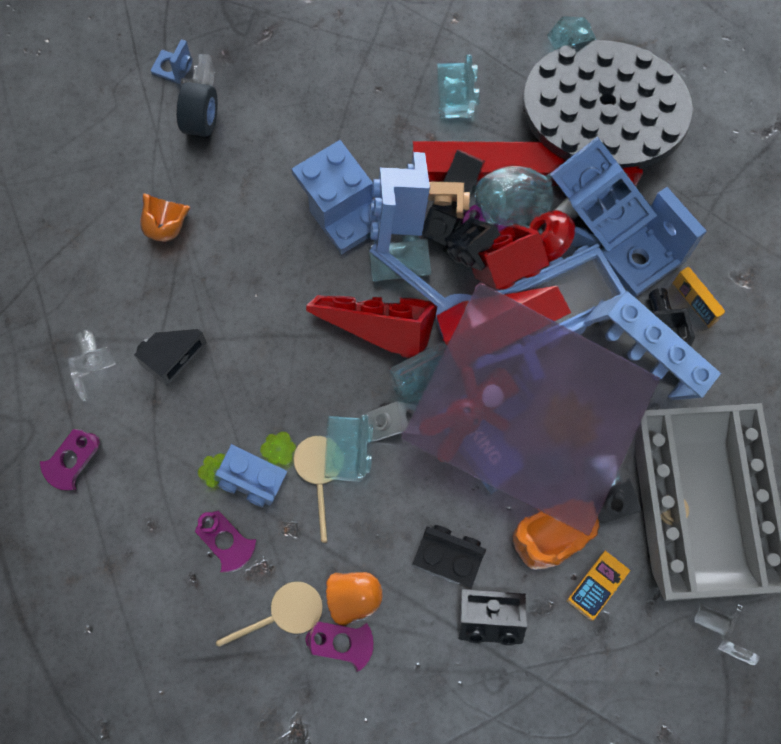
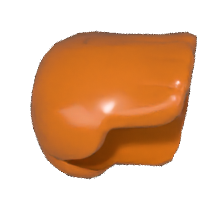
M143 194V209L140 220L143 234L159 242L173 240L180 233L190 206L168 202L149 194Z
M368 572L333 573L326 582L327 605L332 619L338 625L346 626L355 620L368 617L375 613L381 605L383 598L381 584L374 575Z

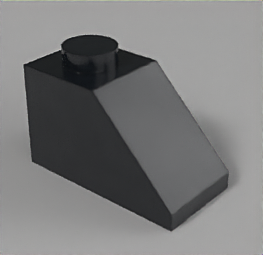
M199 329L156 332L139 344L134 356L142 367L167 386L207 342L203 332Z

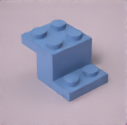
M596 137L550 173L569 198L575 211L608 252L657 216L599 137Z
M341 140L291 168L292 175L308 195L310 213L341 255L371 237V223L374 221H369L370 203H374L372 197L373 182Z
M413 152L412 164H407L406 169L380 167L379 179H373L372 197L375 200L374 203H370L369 221H374L371 223V240H376L377 252L389 253L391 234L422 236L430 191L425 153Z

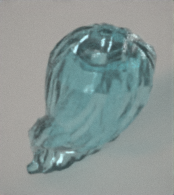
M521 166L497 169L484 176L478 182L475 191V204L481 209L483 218L490 223L503 226L518 224L530 228L529 225L534 218L549 212L554 201L552 176L550 173L544 176L533 169Z

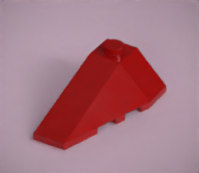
M552 286L463 301L436 316L445 344L458 369L461 370L463 367L474 364L478 358L487 354H493L572 312L559 287Z
M317 295L306 305V311L389 352L399 353L406 358L419 357L428 346L437 306L431 301L414 298H400L399 303L382 302V297H372L369 300L356 302V298L353 296Z

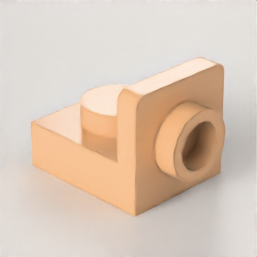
M429 182V201H434V204L441 206L451 205L452 201L457 202V218H463V210H469L470 192H464V183Z

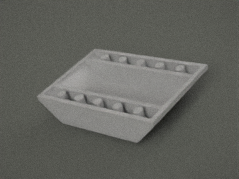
M762 403L638 411L635 455L651 569L664 601L781 593V506ZM684 499L689 506L688 518L686 517ZM670 509L671 518H674L672 525L664 523L661 520L660 514Z

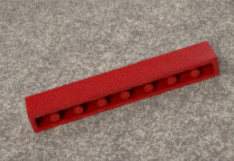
M413 141L412 158L413 152L425 153L429 182H444L457 150L484 160V166L475 185L479 188L491 186H505L506 188L533 186L534 188L541 189L548 186H559L550 173L566 161L548 150L541 142ZM638 166L623 168L633 184L637 186L643 170L639 169Z

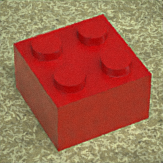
M513 224L499 231L501 235L494 240V244L488 250L478 253L486 268L482 271L471 268L475 279L495 289L505 290L512 287L516 280L538 275L541 272L540 269L550 264L539 232Z

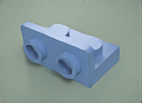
M231 444L221 466L215 474L214 480L219 482L217 486L232 494H235L237 490L248 495L246 500L250 503L263 507L264 504L271 506L287 471Z

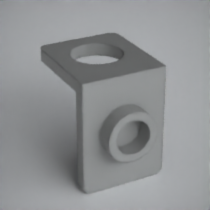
M397 401L366 413L370 441L375 442L399 433L420 435L421 417L418 405ZM407 411H409L413 416V427L407 421Z

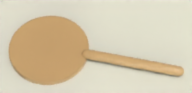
M313 436L303 440L298 445L294 453L293 462L296 472L303 480L317 485L321 542L326 543L327 532L323 484L337 477L342 468L343 458L339 447L332 440L322 436Z
M291 582L285 584L273 597L271 604L272 616L217 640L216 645L220 647L272 622H275L282 630L288 633H305L311 630L316 622L320 620L322 614L321 597L315 588L307 583Z

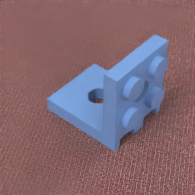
M668 187L658 192L651 205V208L657 214L654 219L609 252L605 247L601 249L621 284L635 298L685 263L707 232ZM635 253L642 254L646 259V263H635L632 255Z

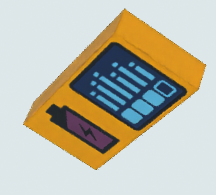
M686 267L679 272L673 281V285L707 327L710 328L724 315L725 310L690 267Z
M605 550L566 601L590 621H593L631 570Z

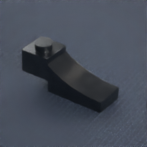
M457 150L444 182L464 183V192H470L471 197L485 161L464 151ZM452 201L451 205L446 206L433 203L424 221L422 236L446 246L447 243L444 239L456 230L460 218H457V202Z

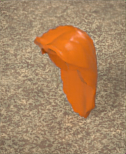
M570 499L565 503L543 509L533 516L525 517L519 522L513 532L512 541L523 563L530 569H546L561 564L574 553L583 549L590 540L598 535L600 527L593 502L587 503L582 500Z

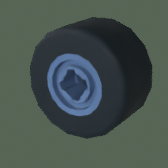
M187 82L182 86L177 101L176 117L178 128L183 134L207 137L214 130L218 98L216 89L212 85Z

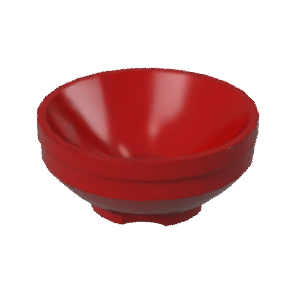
M552 210L534 218L529 225V229L538 232L541 226L546 223V229L540 237L549 262L560 258L568 250L575 236L574 221L566 213L558 210Z

